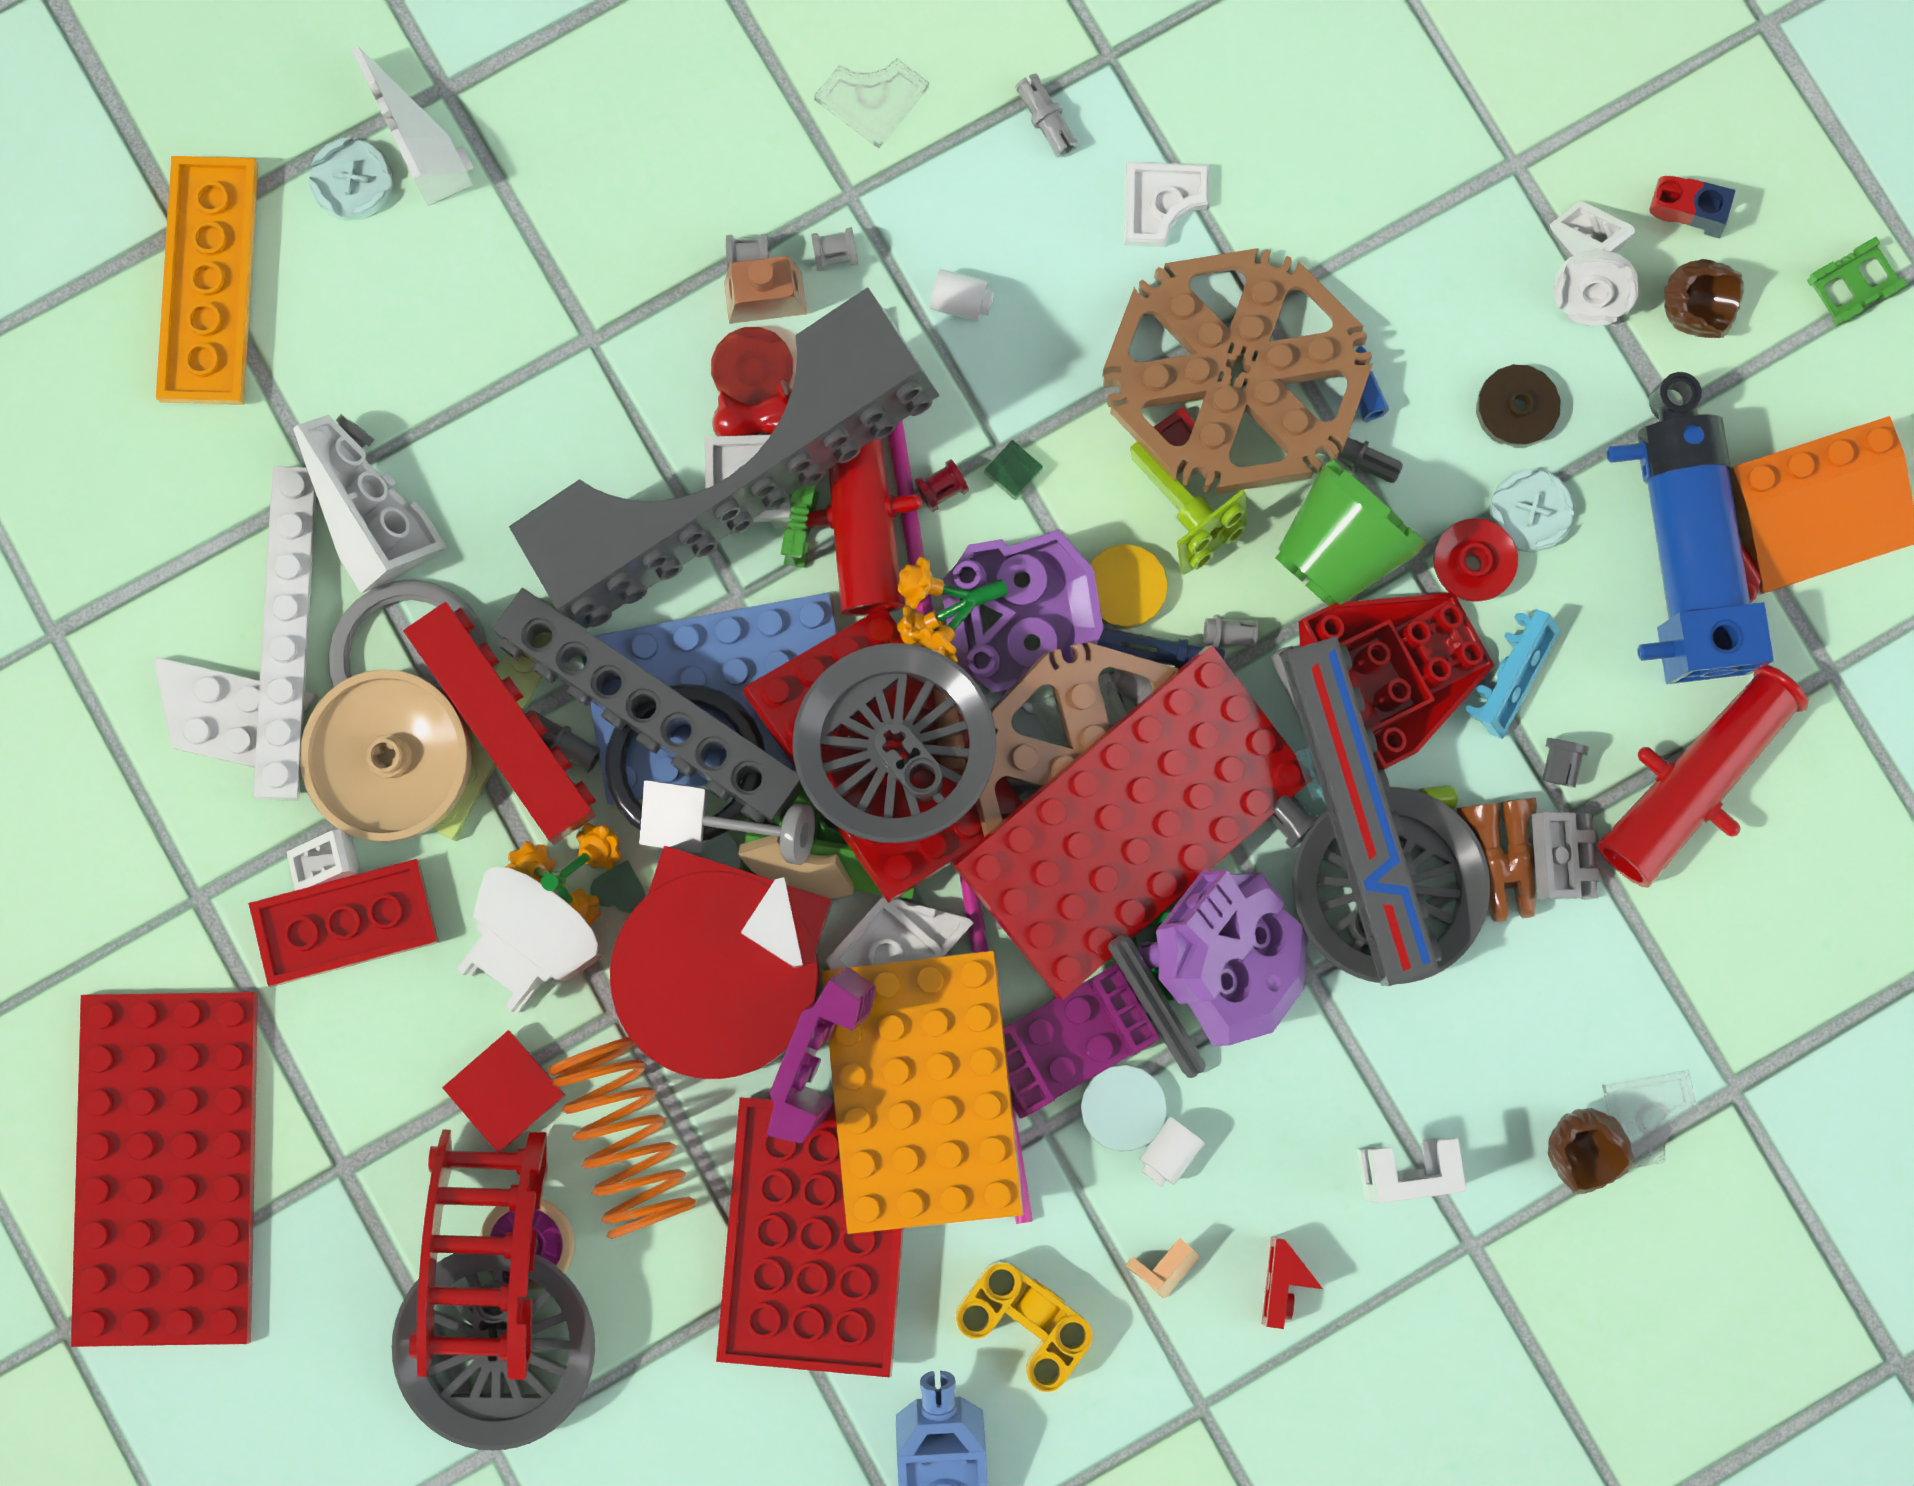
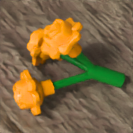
M919 557L915 565H906L899 573L898 591L906 597V606L903 607L904 617L897 624L898 631L901 633V638L905 644L931 649L957 663L958 659L955 656L957 649L950 643L955 638L954 631L974 607L1007 595L1006 584L1003 579H999L970 591L945 585L943 580L932 577L930 561L924 557ZM943 593L963 598V600L939 613L934 610L925 615L916 610L920 601L926 598L928 594L940 596ZM957 613L947 626L943 625V620Z
M591 823L584 824L583 830L576 834V839L579 842L578 857L561 871L548 872L555 867V861L549 857L547 847L543 844L534 846L533 843L526 841L520 849L508 853V860L511 863L506 865L505 868H511L540 882L547 891L556 890L562 899L583 916L590 927L593 921L601 915L600 909L597 907L599 899L595 895H588L582 888L576 889L574 893L568 892L564 886L567 881L566 878L583 864H589L592 868L602 867L611 870L614 868L615 862L622 858L617 835L604 824L595 826Z

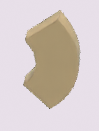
M767 836L740 844L738 855L749 869L758 876L774 881L784 877L786 885L827 898L853 895L855 885L837 854L821 856L809 854L804 864L796 865L787 863L783 859L780 851V837Z

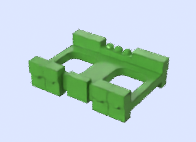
M1877 236L1856 247L1853 253H1849L1841 260H1837L1835 263L1832 261L1813 272L1807 280L1808 284L1814 287L1834 318L1832 321L1835 326L1861 313L1866 306L1872 304L1877 299L1878 301L1885 299L1907 285L1904 278L1899 280L1879 249L1880 241ZM1871 258L1877 259L1887 274V280L1875 287L1869 286L1859 271V265ZM1836 278H1841L1853 295L1851 301L1840 307L1832 303L1824 290V286Z
M816 484L809 487L802 486L792 493L790 502L794 506L790 508L793 513L789 514V518L792 520L788 521L790 529L785 528L781 547V555H785L784 565L805 568L809 550V542L805 541L809 537L810 529L806 528L804 522L808 520L806 514L816 511L819 492L815 491Z

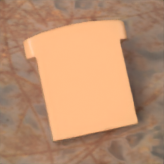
M1179 1238L1152 1272L1133 1256L1125 1267L1147 1283L1159 1296L1167 1298L1200 1256Z

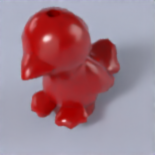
M781 379L777 383L778 394L772 395L757 404L738 401L721 390L718 396V407L712 418V427L717 437L757 435L760 432L771 435L786 409L792 392L788 382L785 379Z

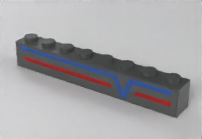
M1337 636L1288 650L1281 655V659L1380 985L1393 986L1439 972L1437 961H1441L1440 948L1436 938L1428 936L1424 920L1429 917L1428 909L1421 894L1416 895L1411 878L1416 876L1414 863L1408 852L1403 853L1398 836L1403 835L1402 824L1395 810L1390 811L1386 795L1390 794L1388 778L1383 769L1378 770L1373 753L1377 752V743L1370 727L1365 728L1360 712L1365 710L1361 691L1358 686L1352 687L1348 674V670L1352 669L1349 651L1345 645L1340 646Z

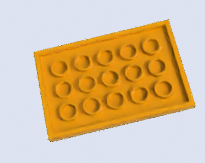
M987 951L849 967L874 984L876 991L870 1015L853 1031L836 1024L828 1041L847 1234L1024 1215L995 952ZM845 968L823 970V990L828 981Z

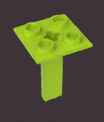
M1138 442L1130 447L1132 460L1179 510L1177 520L1188 530V533L1177 541L1180 570L1183 575L1192 568L1198 570L1205 566L1213 557V551L1225 542L1227 544L1233 543L1244 533L1248 522L1246 493L1243 489L1215 511L1201 495L1193 497L1177 479L1174 481Z

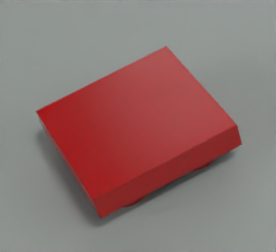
M507 1030L442 1087L496 1152H502L566 1096L560 1087L552 1085L553 1079L511 1030Z

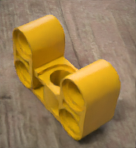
M996 1261L989 1264L956 1310V1322L959 1330L971 1339H980L987 1336L997 1325L1004 1313L1041 1339L1026 1363V1373L1030 1383L1041 1392L1058 1390L1064 1384L1089 1349L1093 1336L1087 1321L1064 1304V1300L1034 1278L1032 1280L1006 1261ZM999 1269L1009 1271L1014 1278L1012 1288L1003 1294L992 1291L989 1286L991 1274ZM973 1305L983 1307L988 1313L986 1324L979 1329H971L963 1322L965 1310ZM1070 1322L1080 1324L1084 1330L1082 1341L1075 1346H1067L1060 1340L1062 1327ZM1042 1359H1052L1058 1365V1373L1051 1381L1042 1382L1034 1376L1035 1365Z

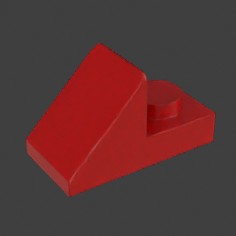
M1271 1237L1261 1324L1270 1328L1284 1329L1285 1319L1292 1320L1295 1296L1293 1293H1288L1289 1285L1316 1289L1323 1288L1285 1239Z

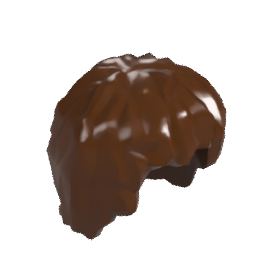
M1707 259L1695 260L1679 266L1670 275L1668 284L1664 287V309L1669 322L1675 329L1688 335L1703 338H1724L1731 329L1737 312L1740 309L1744 293L1742 274L1728 265Z
M1594 1108L1576 1109L1572 1113L1565 1114L1557 1123L1556 1128L1552 1130L1548 1141L1547 1154L1552 1167L1573 1193L1586 1194L1596 1189L1604 1188L1607 1184L1613 1183L1616 1179L1628 1173L1633 1165L1634 1154L1631 1149V1142L1621 1124L1615 1117Z

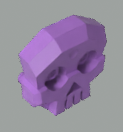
M1060 530L1009 547L1003 539L969 544L957 564L942 579L945 585L969 591L999 579H1003L1006 584L1007 595L983 604L1003 614V616L985 633L980 605L976 606L954 631L955 638L950 642L957 649L955 653L958 659L957 664L992 692L1009 690L1044 653H1049L1050 660V651L1061 649L1064 661L1070 663L1073 658L1071 645L1085 642L1097 645L1103 632L1094 569ZM1026 572L1029 574L1030 583L1027 587L1019 588L1015 585L1014 578L1017 573ZM942 593L944 609L963 600V598ZM957 613L946 618L947 625L952 621V619L957 615ZM1032 634L1037 635L1041 641L1040 647L1035 651L1027 650L1024 645L1026 637Z
M1228 870L1202 871L1188 890L1181 895L1182 898L1156 930L1157 942H1143L1140 944L1142 948L1138 947L1137 949L1149 969L1159 968V980L1179 1004H1188L1213 1046L1233 1045L1273 1033L1304 990L1308 937L1303 929V925L1283 909L1285 904L1281 895L1261 872L1232 874Z

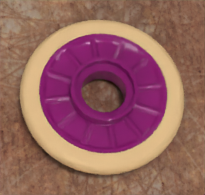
M542 1199L540 1210H534L532 1229L537 1230L539 1245L535 1253L546 1258L565 1273L574 1253L573 1230L564 1213L551 1202ZM496 1206L486 1217L480 1236L505 1237L506 1232H513L515 1211H510L509 1207ZM504 1271V1277L509 1278L510 1272ZM529 1280L528 1290L543 1288L535 1281Z

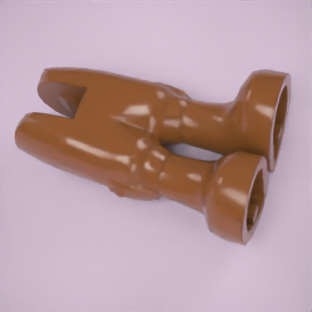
M1536 797L1456 808L1457 814L1469 827L1474 829L1487 861L1490 877L1488 910L1494 922L1507 920L1508 907L1505 889L1514 888L1520 917L1522 919L1534 917L1536 907L1534 848L1529 843V822L1532 818L1531 814L1537 812ZM1499 812L1506 827L1508 838L1507 852H1504L1500 845Z

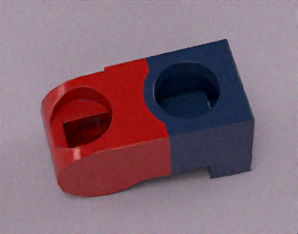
M1662 176L1657 180L1649 212L1660 220L1682 223L1703 229L1705 235L1720 239L1727 224L1736 190L1691 178Z

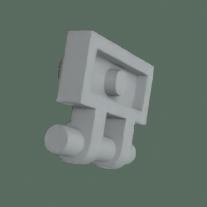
M1566 812L1531 814L1538 900L1598 899L1597 882H1601L1600 868H1596L1594 844L1598 843L1597 830H1593L1592 814Z

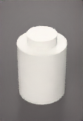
M939 269L931 297L930 310L978 322L981 314L989 315L994 291L987 289V280Z
M1170 1117L1139 1158L1146 1164L1141 1172L1161 1187L1166 1181L1175 1185L1205 1143L1181 1123Z

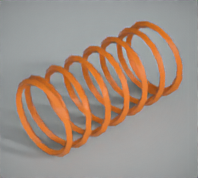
M630 1037L615 1040L571 1056L550 1066L548 1073L552 1075L561 1074L552 1083V1085L560 1087L618 1071L633 1069L618 1079L565 1104L561 1111L566 1114H572L630 1098L641 1097L629 1105L575 1131L571 1138L575 1141H583L650 1124L640 1131L584 1159L581 1165L586 1169H591L658 1152L594 1186L591 1194L604 1196L664 1181L604 1213L601 1222L606 1224L649 1215L608 1231L606 1237L610 1239L695 1208L697 1203L695 1199L688 1196L629 1210L680 1183L686 1176V1172L674 1169L621 1182L667 1158L677 1147V1145L671 1142H660L615 1153L654 1133L667 1120L666 1117L657 1114L610 1124L643 1107L657 1093L655 1089L642 1087L605 1095L641 1075L647 1067V1064L641 1060H630L598 1067L635 1046L636 1044Z

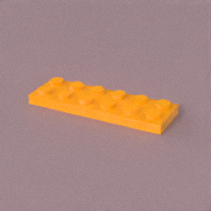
M171 156L156 399L160 403L244 405L258 162L255 158Z

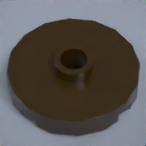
M1512 364L1498 369L1485 380L1478 394L1476 415L1482 430L1493 441L1501 445L1504 443L1508 446H1514L1513 448H1526L1539 443L1554 429L1560 416L1561 399L1555 384L1544 372L1529 365ZM1513 400H1523L1526 404V410L1516 409Z

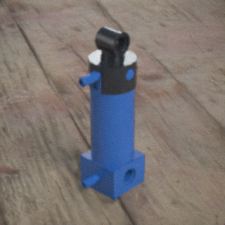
M1686 372L1669 374L1652 391L1649 397V406L1653 415L1659 419V422L1645 426L1638 431L1639 443L1609 446L1607 449V459L1610 463L1640 460L1643 482L1648 485L1669 620L1657 627L1659 642L1640 644L1637 648V653L1641 661L1662 659L1666 685L1749 675L1774 661L1765 603L1750 604L1729 474L1731 466L1723 417L1709 414L1698 415L1697 405L1701 400L1702 389L1698 380ZM1667 391H1677L1682 396L1683 405L1672 403L1668 398Z

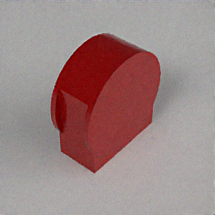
M664 845L648 895L626 919L615 942L611 957V995L616 1013L626 1033L636 1046L656 1063L676 1073L694 1078L725 1079L758 1070L773 1062L786 1052L802 1011L817 1000L819 990L817 950L833 904L832 900L786 885L803 963L802 967L794 968L741 933L774 880Z

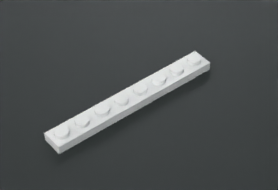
M272 466L253 790L255 800L299 801L300 747L304 725L316 492L307 467Z

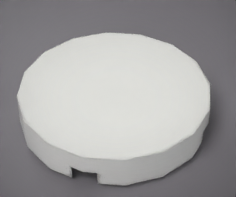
M1601 249L1583 251L1568 258L1558 268L1553 285L1554 301L1558 309L1560 310L1561 308L1563 312L1567 313V318L1575 323L1591 327L1609 325L1616 322L1617 317L1625 312L1627 315L1633 309L1638 298V276L1630 261L1618 253Z

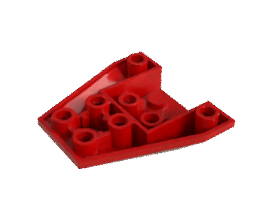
M1451 593L1351 601L1342 605L1334 603L1298 621L1300 647L1336 636L1340 646L1345 645L1352 661V669L1348 670L1352 687H1359L1364 700L1365 710L1360 712L1365 728L1370 727L1376 739L1377 752L1373 753L1378 770H1385L1418 753L1495 666L1457 597Z

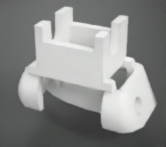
M492 867L484 873L472 915L478 921L475 930L482 935L456 970L462 975L469 974L474 976L480 968L513 993L504 1007L511 1012H515V1010L521 1012L543 982L547 980L552 983L555 981L567 982L593 965L602 955L598 953L599 943L593 929L583 916L553 891L545 890L540 882L526 874L511 868Z

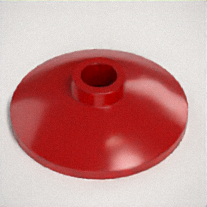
M1472 518L1453 524L1441 535L1434 550L1433 563L1440 583L1448 592L1466 601L1482 602L1497 597L1510 586L1518 568V553L1512 538L1502 527L1485 519ZM1470 556L1477 558L1480 564L1479 569H1469L1466 565V558Z

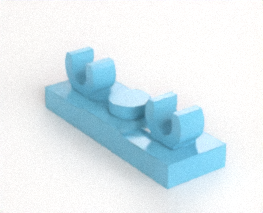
M1536 609L1532 618L1525 613H1516L1514 616L1515 620L1519 625L1526 628L1520 635H1513L1509 632L1505 633L1504 637L1514 648L1510 655L1505 657L1499 665L1495 688L1492 691L1487 686H1477L1475 690L1479 696L1487 699L1485 705L1480 708L1467 705L1465 708L1474 720L1482 723L1490 735L1500 739L1504 738L1561 631L1549 613Z

